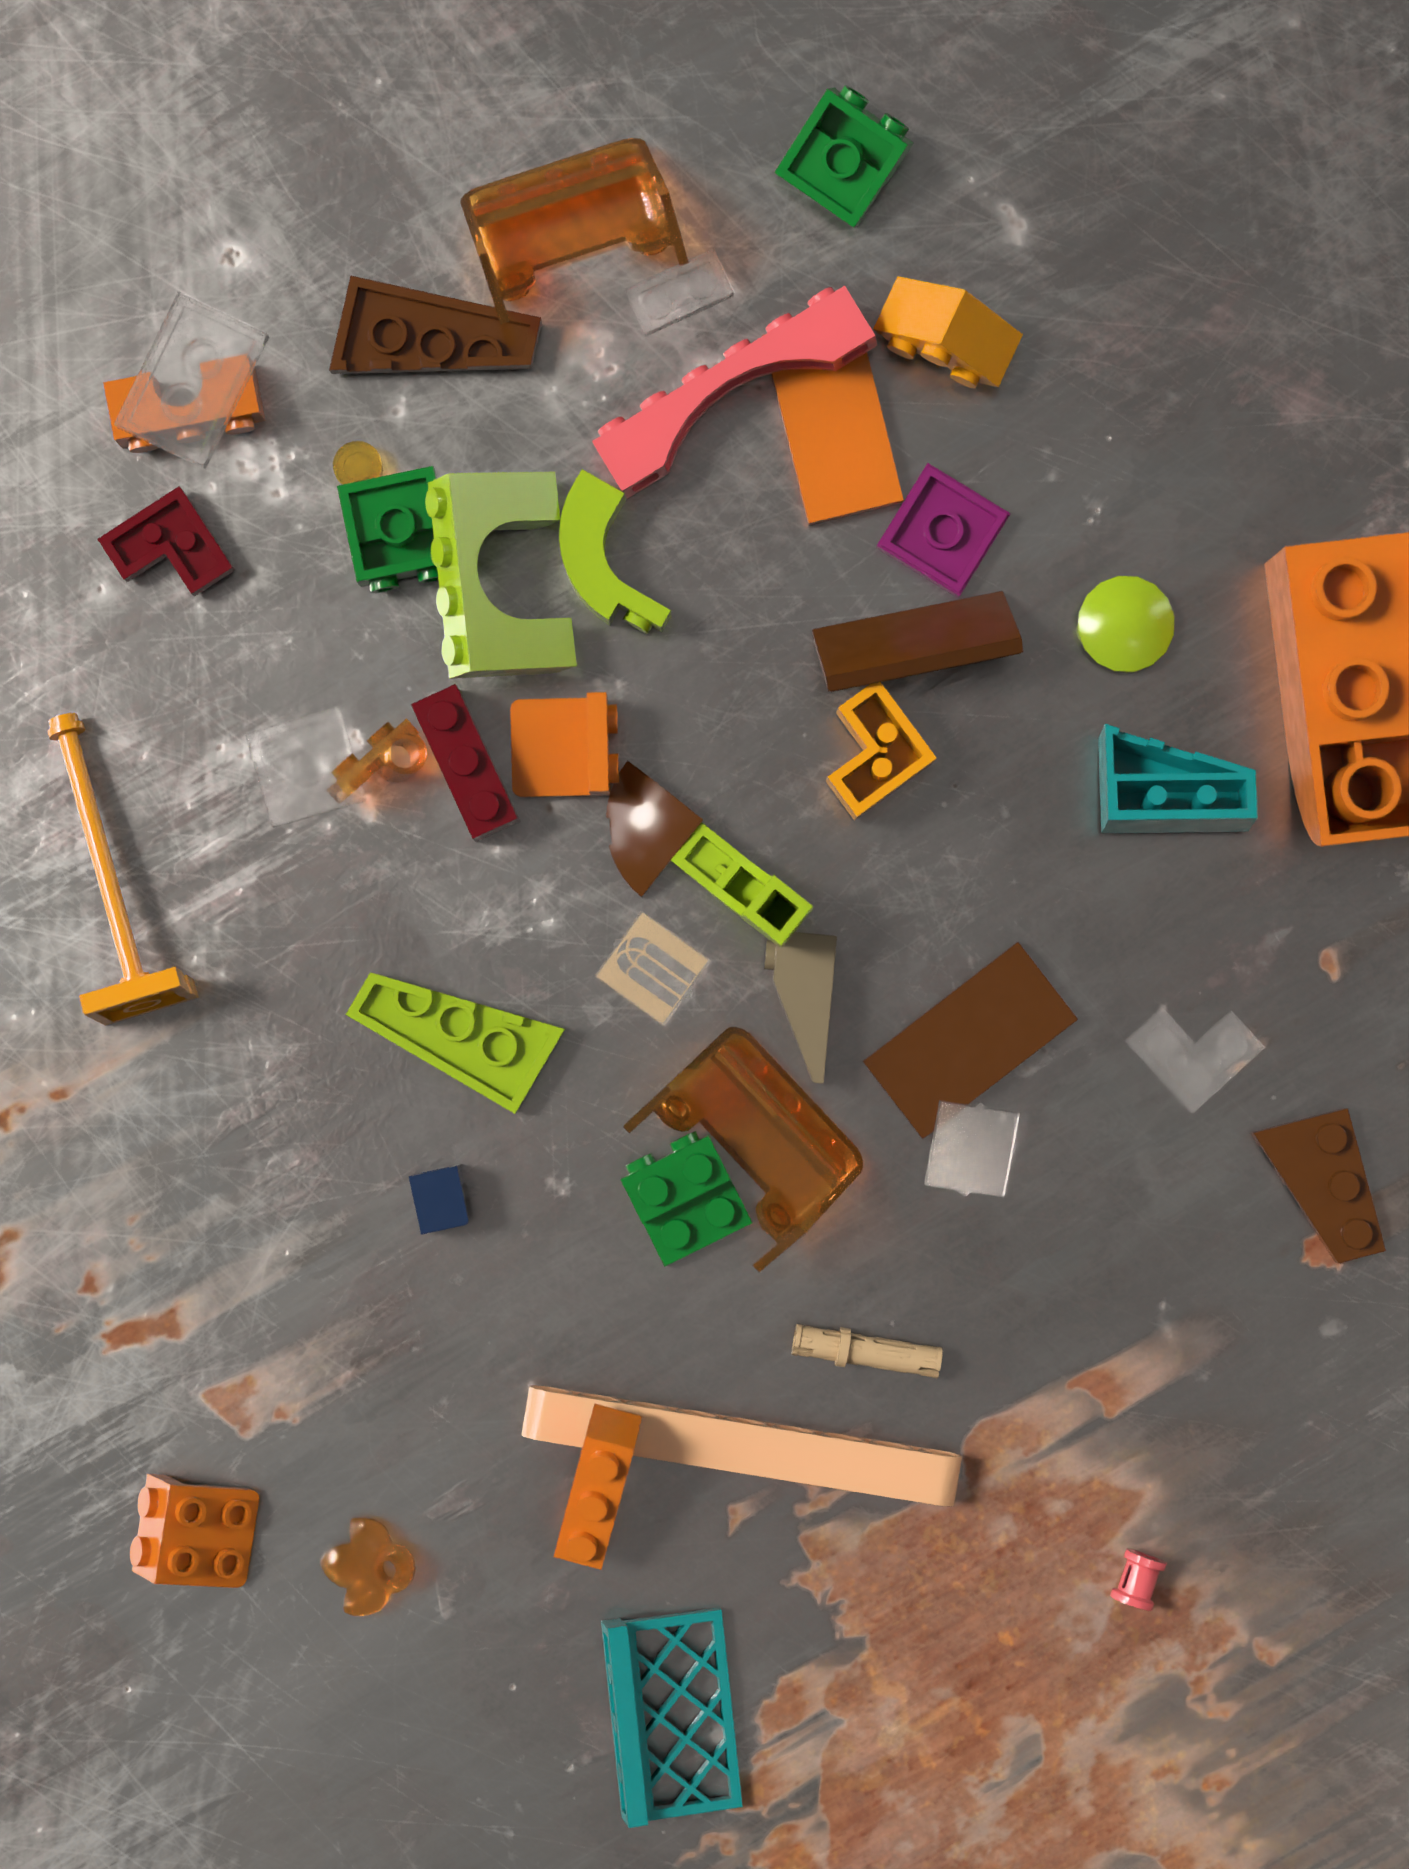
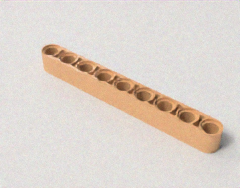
M529 1386L521 1434L526 1438L582 1448L595 1403L643 1416L633 1456L933 1505H955L962 1456L956 1453L554 1387Z

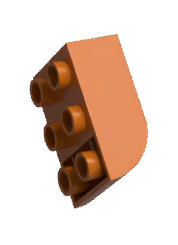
M1409 532L1285 546L1265 563L1288 760L1294 791L1305 828L1311 840L1317 846L1409 836Z

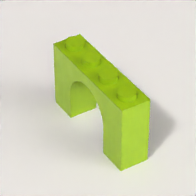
M555 471L448 473L429 482L425 503L427 513L432 518L434 539L431 545V557L438 571L439 589L436 596V604L439 614L443 616L445 638L442 642V657L445 664L448 665L449 679L555 674L576 667L571 617L519 619L509 616L496 608L487 598L481 587L477 570L481 545L491 531L541 529L560 521Z

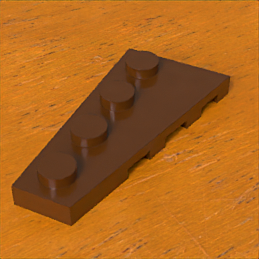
M350 276L329 371L331 374L532 369L542 319L537 316Z

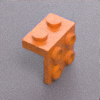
M587 692V698L518 699L511 704L512 790L516 796L523 798L610 795V783H619L618 753L609 754V734H618L617 704H608L607 692Z
M147 1473L146 1485L142 1488L138 1497V1512L141 1516L138 1536L133 1539L130 1547L132 1571L153 1584L230 1588L243 1586L247 1580L259 1505L258 1493L250 1488L183 1484L164 1474Z

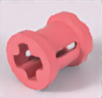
M1127 1548L1124 1554L1127 1561L1118 1588H1112L1110 1596L1127 1605L1146 1611H1153L1155 1603L1151 1598L1159 1573L1165 1570L1167 1562L1146 1553Z

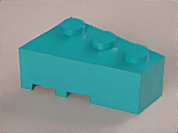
M1108 724L1104 725L1098 738L1101 833L1248 832L1258 819L1256 770L1196 751L1194 754L1164 745L1165 742L1154 738L1144 739L1119 731L1120 728Z

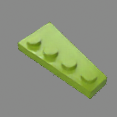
M372 972L369 973L345 1014L514 1114L519 1110L565 1031L564 1028Z

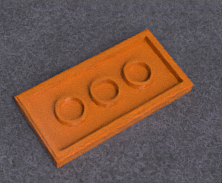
M867 352L837 371L792 369L781 370L771 374L808 526L903 503L904 499Z

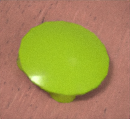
M1116 576L1100 582L1086 596L1078 613L1077 636L1082 642L1085 651L1098 664L1116 672L1135 673L1152 666L1166 653L1174 636L1175 616L1168 598L1155 584L1138 576Z

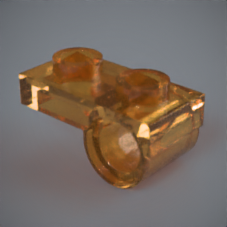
M407 718L395 728L388 721L366 740L372 749L360 760L352 753L331 771L337 780L326 791L340 804L376 772L383 779L390 782L405 781L419 771L427 759V748L422 738L418 735L419 731ZM391 746H401L409 753L410 765L408 768H401L393 763L390 757Z

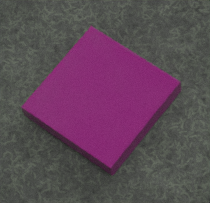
M927 463L876 548L959 599L1011 513Z

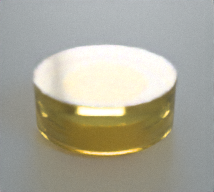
M352 441L343 445L335 454L333 471L337 480L343 485L381 477L383 474V462L379 453L372 445L363 441Z

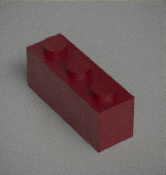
M456 684L451 685L412 703L413 711L472 839L479 842L520 823L517 812Z

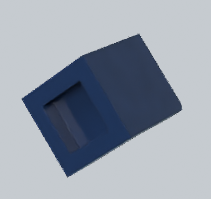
M461 1164L409 1176L421 1235L464 1226L469 1223L462 1188L465 1182Z

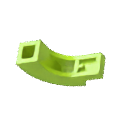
M581 469L566 497L559 527L560 551L568 579L584 605L609 626L620 609L626 612L623 620L634 628L646 634L649 633L651 628L662 633L671 618V610L623 583L613 573L605 557L606 538L612 524L626 502L625 493Z
M702 822L671 859L676 866L709 891L717 900L781 948L814 909L810 903L779 878L764 872Z

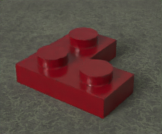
M180 486L98 538L99 543L126 582H129L168 557L190 593L195 597L235 571Z

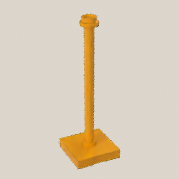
M66 713L51 718L49 720L50 729L47 731L50 740H59L124 975V978L119 980V984L79 995L84 1015L106 1026L199 998L194 979L184 975L177 967L152 974L143 972L78 735L85 731L84 723L79 721L77 713Z

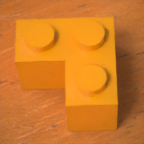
M897 276L873 330L889 341L887 348L893 353L907 359H913L915 354L921 355L931 363L948 367L952 370L950 373L951 379L961 385L974 389L978 383L999 387L1023 336L1022 333L967 290Z
M881 682L869 684L839 706L836 711L837 716L863 751L829 775L825 782L855 821L931 765L937 757Z

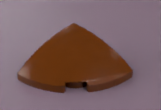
M627 760L619 772V783H614L607 803L606 818L610 822L612 841L609 848L612 858L624 880L642 898L670 864L671 859L700 823L703 822V819Z

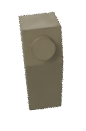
M795 932L782 948L771 940H767L764 969L773 970V983L812 1082L824 1084L837 936Z

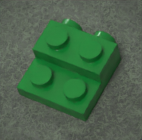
M844 85L841 92L835 87L828 88L774 173L855 228L859 225L883 186L888 184L914 142L905 137L909 128L904 123L888 113H885L879 119L865 109L869 103L865 96L855 89Z
M434 466L337 486L356 581L360 587L369 586L371 593H382L398 589L400 587L398 579L417 576L419 583L439 581L437 567L434 565L431 557V545L434 539L432 518L427 513L425 503L426 494L429 490L428 483L437 479Z
M693 1131L670 1143L673 1150L672 1153L658 1160H655L653 1154L649 1153L625 1165L629 1174L620 1179L664 1267L752 1224V1220L709 1134L699 1138L697 1132Z

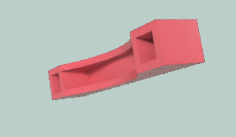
M846 286L836 291L832 287L820 291L807 302L809 308L794 317L787 313L776 318L765 328L767 334L752 343L748 339H744L734 344L724 352L725 359L710 369L707 365L695 368L682 378L681 381L684 385L668 395L665 391H660L648 397L640 404L642 411L625 420L623 416H620L603 425L598 430L600 436L593 440L592 443L621 491L625 493V497L629 499L669 474L676 453L691 427L711 405L731 390L757 377L781 370L820 369L837 371L876 347V336Z

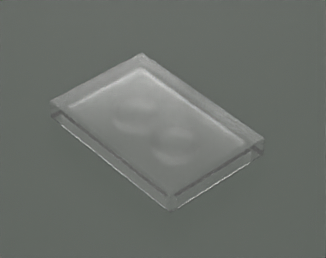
M178 291L114 425L135 437L206 470L263 352L269 335Z

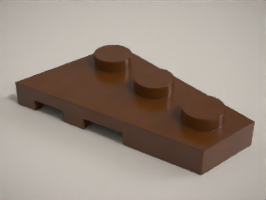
M1348 1108L1250 1132L1258 1146L1262 1148L1274 1166V1170L1283 1184L1287 1186L1303 1211L1302 1213L1334 1262L1339 1264L1386 1251Z

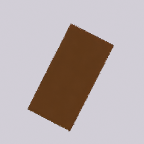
M1003 591L812 629L815 649L828 692L1023 653L1022 637Z
M1016 942L862 1062L919 1136L924 1139L1076 1022L1078 1018L1020 943Z

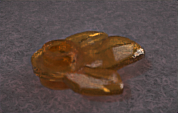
M356 1517L352 1518L350 1522L351 1542L331 1548L322 1557L320 1564L325 1575L332 1582L340 1587L347 1588L343 1605L344 1612L352 1616H365L382 1610L386 1606L391 1594L406 1589L415 1577L416 1566L412 1554L404 1546L393 1543L387 1528L381 1522L372 1518ZM385 1561H389L394 1565L396 1570L394 1577H389L385 1573L383 1567Z

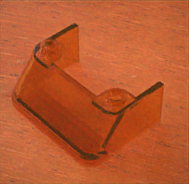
M639 138L619 140L476 187L464 194L460 200L500 324L510 322L503 300L515 301L525 297L529 293V289L536 282L534 271L626 241L629 249L650 256L663 252L670 245L679 266L689 263L670 193L646 142Z
M739 1027L727 1028L623 1126L630 1134L653 1111L665 1125L681 1132L691 1130L700 1122L762 1188L766 1194L756 1205V1215L762 1229L775 1241L753 1264L758 1272H761L806 1234L863 1170L862 1156L852 1141L749 1032Z

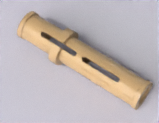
M796 1324L792 1343V1355L835 1361L834 1365L839 1367H845L847 1363L902 1373L919 1374L936 1379L941 1369L943 1353L942 1347L924 1346L910 1342L863 1336L851 1333L850 1328L840 1327V1330L836 1331L813 1328L802 1324Z

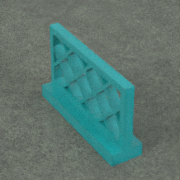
M711 1608L624 1621L620 1618L602 1620L601 1628L621 1817L628 1828L646 1826L648 1821L743 1807L722 1610L720 1608ZM711 1621L713 1640L699 1656L681 1642L680 1639L692 1624ZM680 1626L674 1634H671L665 1627ZM657 1629L670 1639L652 1663L638 1653L636 1631ZM676 1645L696 1660L679 1684L659 1669ZM713 1653L716 1669L707 1662ZM639 1661L648 1667L641 1677ZM703 1666L717 1677L718 1689L706 1705L685 1690ZM654 1673L674 1688V1691L657 1712L643 1702L642 1689ZM681 1694L701 1709L684 1733L664 1718ZM718 1702L720 1703L721 1717L712 1711ZM644 1710L653 1717L647 1726H645ZM708 1715L722 1726L723 1739L711 1754L691 1740ZM659 1723L663 1724L680 1738L663 1761L649 1752L647 1745L648 1737ZM686 1744L707 1759L690 1782H687L669 1767ZM724 1751L726 1766L718 1761ZM649 1760L658 1766L652 1775L650 1773ZM713 1765L727 1775L729 1796L708 1798L696 1789ZM666 1772L685 1788L673 1804L654 1807L652 1789ZM692 1793L700 1799L686 1802Z

